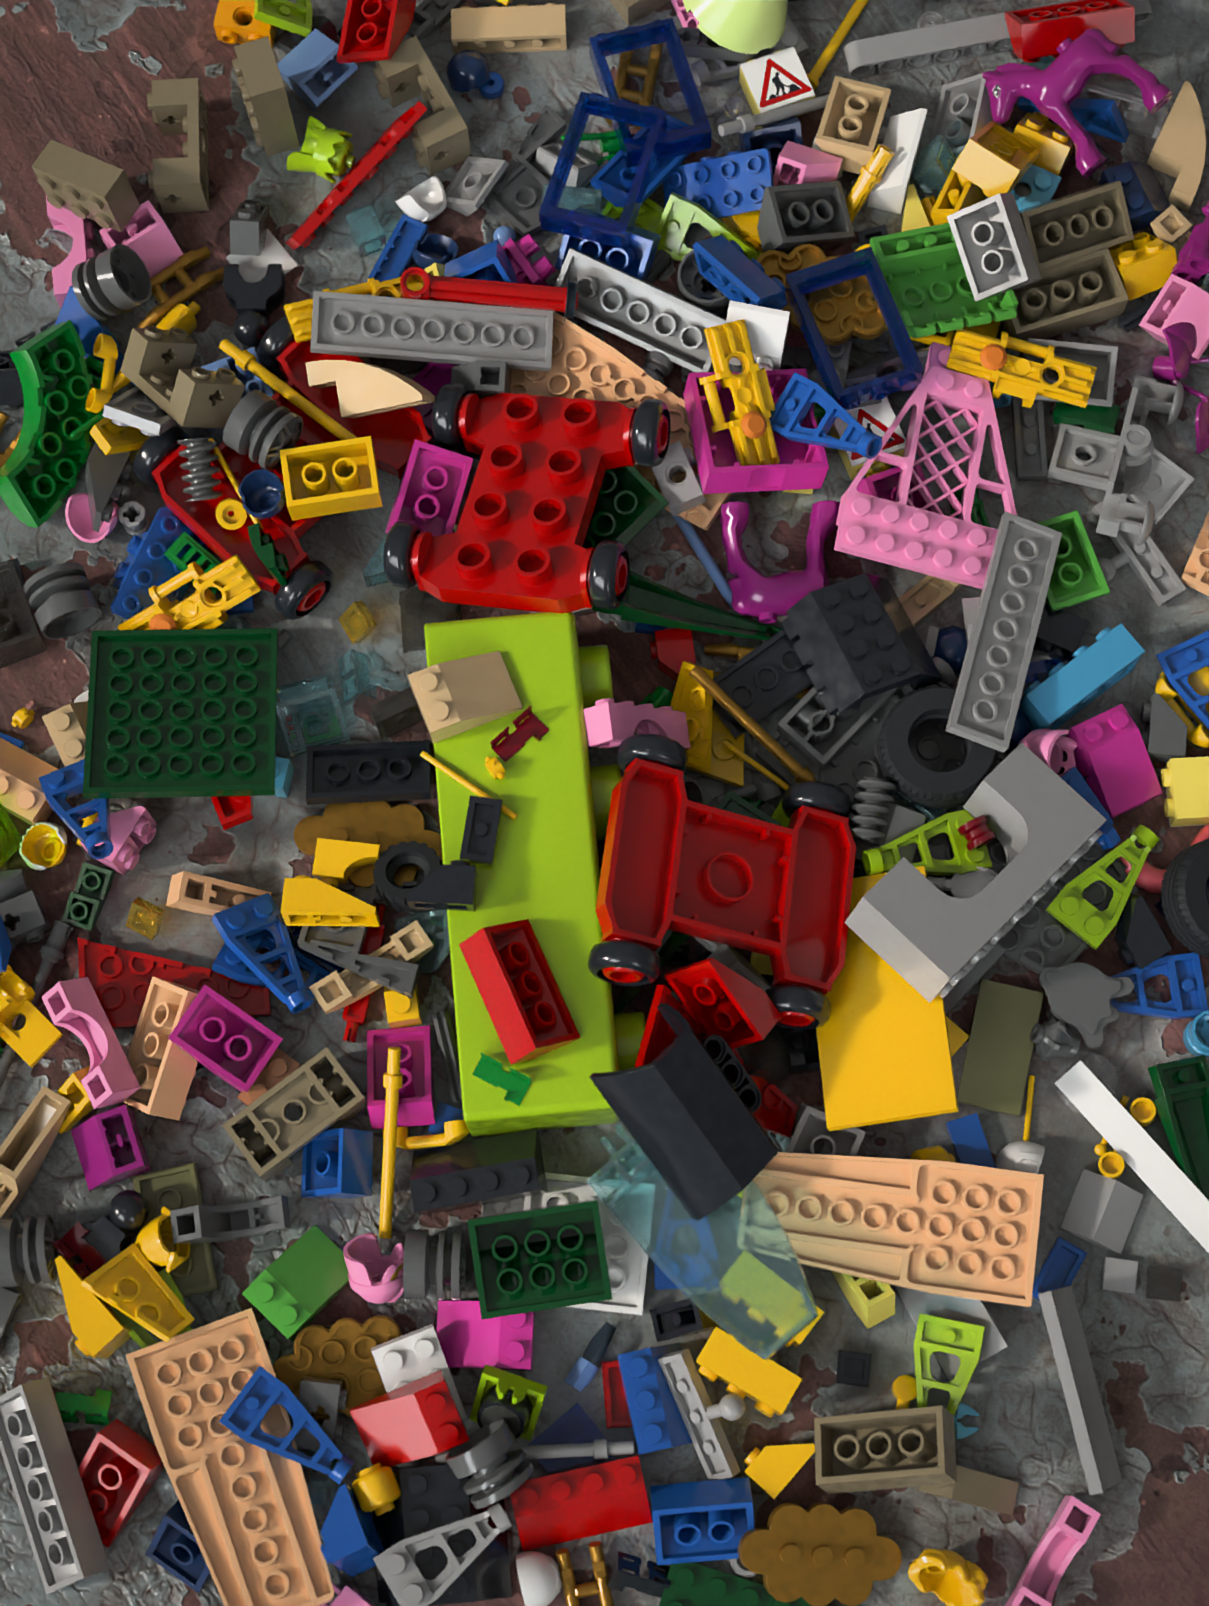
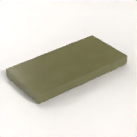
M981 979L957 1093V1103L1015 1117L1020 1116L1034 1042L1030 1040V1034L1034 1025L1038 1023L1044 993Z
M195 1162L132 1176L134 1190L143 1194L149 1203L150 1213L141 1229L154 1218L162 1215V1207L176 1210L195 1205H204L198 1167ZM211 1243L190 1244L188 1259L170 1272L183 1298L219 1290ZM153 1266V1268L157 1271V1273L160 1272V1271H162L163 1269H165V1268L167 1267V1266Z

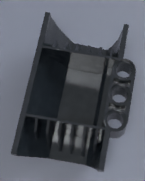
M661 1003L657 1009L677 1035V1038L673 1039V1043L666 1047L650 1064L620 1071L592 1073L589 1078L691 1218L699 1221L743 1191L778 1154V1149L753 1115L761 1105V1092L726 1041L719 1035L695 1033L679 1011L667 1003Z

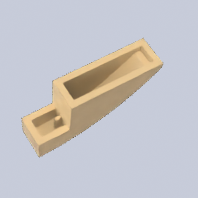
M1185 81L1154 144L1146 165H1151L1153 169L1177 178L1168 201L1171 205L1173 204L1178 208L1189 211L1203 173L1206 135L1203 115L1191 83Z
M346 360L305 362L309 387H337L341 417L359 418L432 403L435 400V396L412 379L377 365Z
M45 1086L42 1087L0 1146V1220L10 1217L27 1191L48 1154L71 1105L70 1100Z

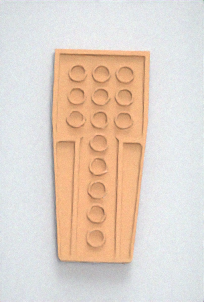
M778 1152L744 1189L737 1245L741 1251L746 1250L749 1253L930 1294L1031 1307L1044 1175L948 1161Z
M252 1308L177 1335L167 1343L161 1341L126 1354L156 1448L224 1606H321L331 1602L334 1598V1589L327 1562L321 1551L320 1546L322 1543L301 1464L244 1441L219 1422L259 1366L276 1377ZM280 1404L273 1405L260 1424L261 1429L265 1433L278 1438L287 1436L292 1430L287 1410ZM293 1439L291 1445L297 1450L295 1439Z

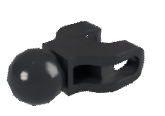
M226 264L224 267L223 288L226 292L228 303L238 314L233 325L234 335L244 346L257 347L266 331L270 328V314L285 300L282 264H269L265 277L258 282L250 283L242 279L238 264Z
M135 1190L121 1191L112 1198L108 1207V1213L102 1214L98 1220L82 1223L85 1229L90 1231L85 1239L107 1261H110L129 1247L131 1239L136 1233L135 1230L139 1229L146 1222L150 1211L149 1203L144 1195ZM64 1243L70 1249V1251L73 1252L71 1248L66 1243Z

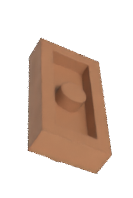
M277 1048L248 1092H241L237 1098L247 1106L298 1069L301 1064Z

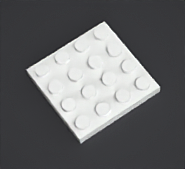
M545 1172L548 1193L526 1196L523 1210L593 1199L598 1200L612 1299L566 1307L642 1316L656 1185Z

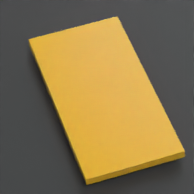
M925 866L915 867L927 878ZM888 872L853 878L850 914L861 898ZM848 927L845 965L833 982L832 990L825 994L831 1004L830 1018L823 1026L816 1028L827 1129L834 1131L959 1112L944 998L938 995L929 1003Z

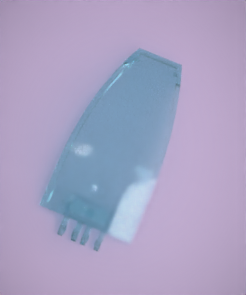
M618 1123L615 1126L616 1132L627 1144L618 1151L613 1141L603 1136L600 1141L612 1157L609 1158L610 1161L587 1180V1183L603 1203L610 1208L653 1262L697 1307L734 1337L738 1343L762 1359H770L819 1315L800 1261L768 1200L753 1179L743 1191L699 1221L693 1220L634 1138Z

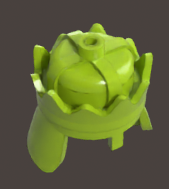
M310 116L302 148L300 151L289 154L287 170L313 172L317 176L336 184V180L332 176L345 174L348 167L352 168L355 163L356 157L352 156L354 146L346 139L351 138L353 134L335 128H328L319 120Z

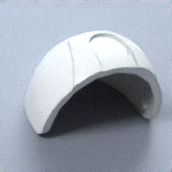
M432 176L398 198L395 202L409 217L421 222H428L444 211L447 199L440 179Z
M1031 1141L1012 1142L999 1152L995 1166L999 1169L1038 1174L1045 1146Z
M537 1551L516 1554L518 1578L525 1606L549 1605L560 1593L562 1587L557 1562L552 1557Z

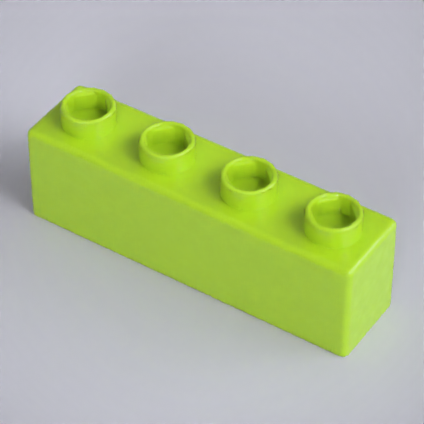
M540 612L426 623L424 625L427 667L438 663L500 651L523 707L522 710L433 744L435 759L494 799L502 800L504 806L518 815L513 820L501 812L493 866L470 863V866H476L477 870L475 912L447 910L464 1121L473 1137L508 1134L538 1128L539 1131L617 1123L620 1119L589 1077L592 1073L634 1068L646 1021L645 1015L642 1012L614 1014L611 984L592 975L588 968L589 953L594 945L601 943V937L603 936L595 911L600 881L597 841L606 839L612 790L621 779V771L618 764L590 766L583 709L596 706L595 701L613 699L608 646L578 647L576 618L572 612L562 614ZM531 706L532 713L549 731L539 742L532 736L505 763L491 748L490 742L506 727H509L508 732L511 735L516 730L513 721ZM490 756L493 758L495 756L500 761L506 771L503 779H494L484 765L486 757ZM435 766L443 864L451 865V861L460 860L470 796L478 795ZM529 919L581 1038L535 1059L511 1065L459 944L484 927ZM480 1053L502 1063L503 1067L501 1070L509 1074L511 1073L508 1070L510 1067L531 1078L532 1083L520 1106L504 1100L506 1090L499 1086L495 1087L472 1075L481 1059Z

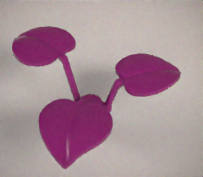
M1178 322L1162 330L1168 342L1170 356L1159 355L1155 358L1152 367L1155 379L1170 380V385L1177 386L1178 381L1187 377L1190 364L1209 362V357H1201L1199 360L1192 358V354L1197 346V333L1195 326L1189 322ZM1181 383L1184 391L1202 400L1198 404L1195 418L1196 454H1200L1209 447V396Z

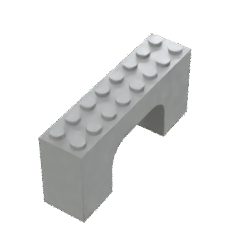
M1020 743L983 779L963 806L974 818L981 815L987 817L988 828L995 832L997 839L1004 848L1006 867L977 895L969 898H955L940 891L903 857L861 898L844 922L929 1003L938 995L944 998L975 967L976 963L981 958H984L996 943L1015 926V923L1020 918H1023L1035 903L1054 886L1058 879H1061L1073 864L1082 858L1103 834L1099 828L1107 819L1023 743Z

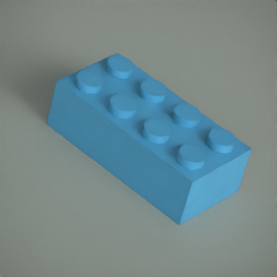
M1121 623L1114 629L1110 626L1105 628L1095 637L1097 641L1090 647L1086 644L1081 646L1072 654L1073 659L1068 664L1059 663L1048 673L1050 677L1043 683H1040L1038 680L1024 691L1026 695L1020 700L1021 706L1019 709L1028 718L1031 731L1035 729L1056 730L1135 669L1145 650Z

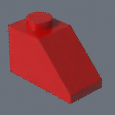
M673 628L655 631V641L649 642L651 659H657L658 669L677 682L683 661L696 664L692 630Z

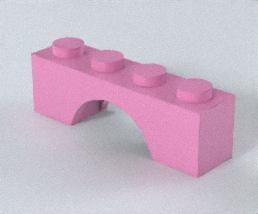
M46 199L47 215L53 228L63 231L73 238V246L68 257L62 263L52 268L54 296L60 308H62L69 287L73 286L72 271L75 266L96 256L94 248H90V240L94 239L92 222H88V218H79L72 211L63 207L58 209L52 206Z
M606 698L595 701L596 706L583 709L588 747L610 749L620 746L624 739L633 736L634 732H636L637 734L666 736L684 746L685 750L691 748L686 713L673 711L671 706L654 708L653 704L636 706L633 701L615 703L614 699Z
M88 977L59 981L41 997L54 1025L64 1027L77 1035L89 1053L90 1068L81 1082L94 1109L123 1103L141 1088Z
M1065 1496L1005 1606H1051L1054 1593L1065 1570L1079 1549L1086 1543L1101 1514L1073 1496Z

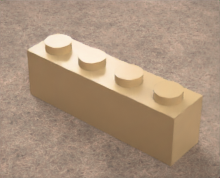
M547 3L534 6L519 4L508 7L491 5L481 8L463 6L451 9L453 55L464 50H477L481 54L567 50L565 4Z

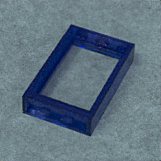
M673 18L659 19L635 27L629 26L623 30L601 33L589 38V56L627 168L711 148L712 129ZM665 42L694 125L633 140L605 57Z
M581 92L539 211L541 229L627 249L667 129L666 111L655 106L646 107L633 104L626 99L616 100L604 97L599 93ZM589 115L650 128L619 222L558 207Z
M871 247L786 274L785 288L787 296L828 394L845 410L854 409L861 403L872 399L875 401L882 400L890 393L899 390L909 391L921 383L923 367ZM865 275L905 369L843 389L804 295Z

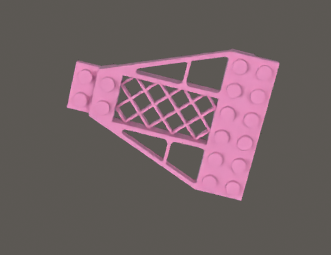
M933 342L929 347L925 374L883 435L880 452L873 459L866 460L845 493L841 496L836 521L838 530L834 550L983 589L998 529L972 522L971 512L975 490L979 488L1001 494L1004 511L1017 515L989 381L946 369L951 347ZM912 406L903 457L883 452L882 448ZM934 407L942 420L932 426L924 412ZM944 408L958 412L949 416ZM960 415L963 416L971 428L962 434L952 421ZM922 425L925 431L919 434ZM943 425L947 427L954 438L945 444L935 431ZM986 428L988 429L999 483L982 479L979 476ZM973 433L971 447H969L964 438ZM929 435L937 449L927 454L919 442L921 438ZM956 442L965 455L964 458L957 462L947 449ZM916 452H917V454L919 455L920 459L914 462V460H915V455H916ZM939 452L949 466L940 472L930 459ZM874 460L901 468L895 502L857 491V485ZM968 460L966 475H964L959 465ZM921 463H924L932 477L924 482L921 481L914 470V467ZM951 470L960 482V485L952 490L942 477V475ZM934 480L944 494L935 500L925 487ZM912 481L915 487L909 490L910 482ZM963 488L961 503H959L954 493ZM917 490L927 503L922 508H916L908 497ZM946 498L955 510V513L950 516L944 515L937 503Z

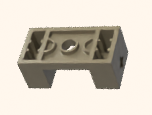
M416 36L401 42L390 60L375 61L376 67L373 68V72L378 81L376 83L377 90L383 100L388 99L392 108L420 95L426 108L431 107L434 112L432 116L413 125L415 136L412 137V142L417 150L414 152V155L421 168L426 167L430 176H433L466 160L468 156H472L468 127Z
M199 79L152 80V92H147V103L149 110H152L154 125H159L162 136L187 135V142H183L184 157L153 159V170L148 171V183L150 189H153L155 203H160L163 214L209 211L208 108Z
M154 326L132 328L120 372L181 427L225 428L226 422L233 409L241 400L245 384L235 377V373L225 368L212 371L201 367H193L191 370L198 344L183 329L172 327L170 330H161Z
M326 1047L222 1126L259 1177L265 1182H269L292 1164V1161L289 1159L290 1156L339 1119L344 1124L367 1108V1100ZM291 1104H299L303 1108L301 1118L296 1121L288 1120L285 1115L286 1109Z

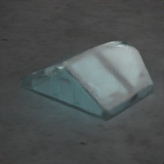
M435 910L395 919V933L417 920L434 945L426 955L415 963L419 964L420 973H430L438 970L450 953L447 910Z

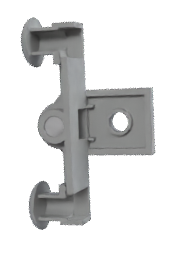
M1136 375L1120 436L1061 423L1048 471V478L1106 491L1096 533L1116 538L1118 531L1139 535L1137 546L1144 544L1150 536L1155 519L1153 504L1148 501L1147 506L1126 502L1127 495L1142 488L1150 475L1154 442L1149 430L1144 427L1148 411L1168 414L1167 425L1172 424L1179 416L1183 406L1184 388L1181 382L1178 381L1177 386L1156 382V379ZM1078 453H1086L1091 459L1083 461L1077 458L1076 455Z

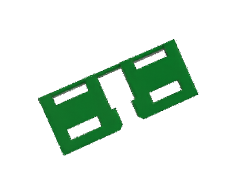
M480 1053L481 1059L472 1075L495 1087L499 1086L506 1090L504 1100L520 1106L532 1083L531 1078L510 1067L508 1068L511 1072L509 1074L501 1070L503 1067L502 1063Z
M96 1389L95 1397L84 1396V1394L56 1392L55 1399L59 1411L70 1412H60L61 1418H64L62 1419L63 1422L79 1423V1418L76 1417L75 1411H84L86 1424L104 1426L110 1424L108 1411L113 1391ZM90 1414H101L102 1416H96V1415H90Z

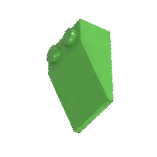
M1078 510L1038 522L1040 525L1062 533L1045 600L1051 612L1110 594L1109 587Z
M314 1225L271 1263L242 1295L288 1340L294 1341L298 1333L307 1327L349 1283L348 1269L343 1251Z

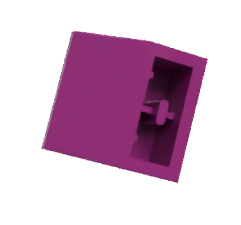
M127 1105L94 1115L71 1130L90 1192L151 1170L134 1112Z

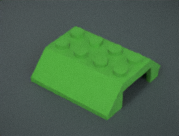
M949 223L870 239L873 277L877 282L878 295L883 307L887 311L888 320L893 332L906 338H920L935 335L936 331L944 333L963 329L964 326L974 327L988 324L992 320L998 322L1016 318L1019 303L1013 289H1008L1004 296L1001 294L975 302Z

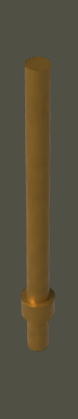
M698 665L688 673L795 776L794 780L797 783L807 781L818 782L814 778L815 774L807 766L803 767Z

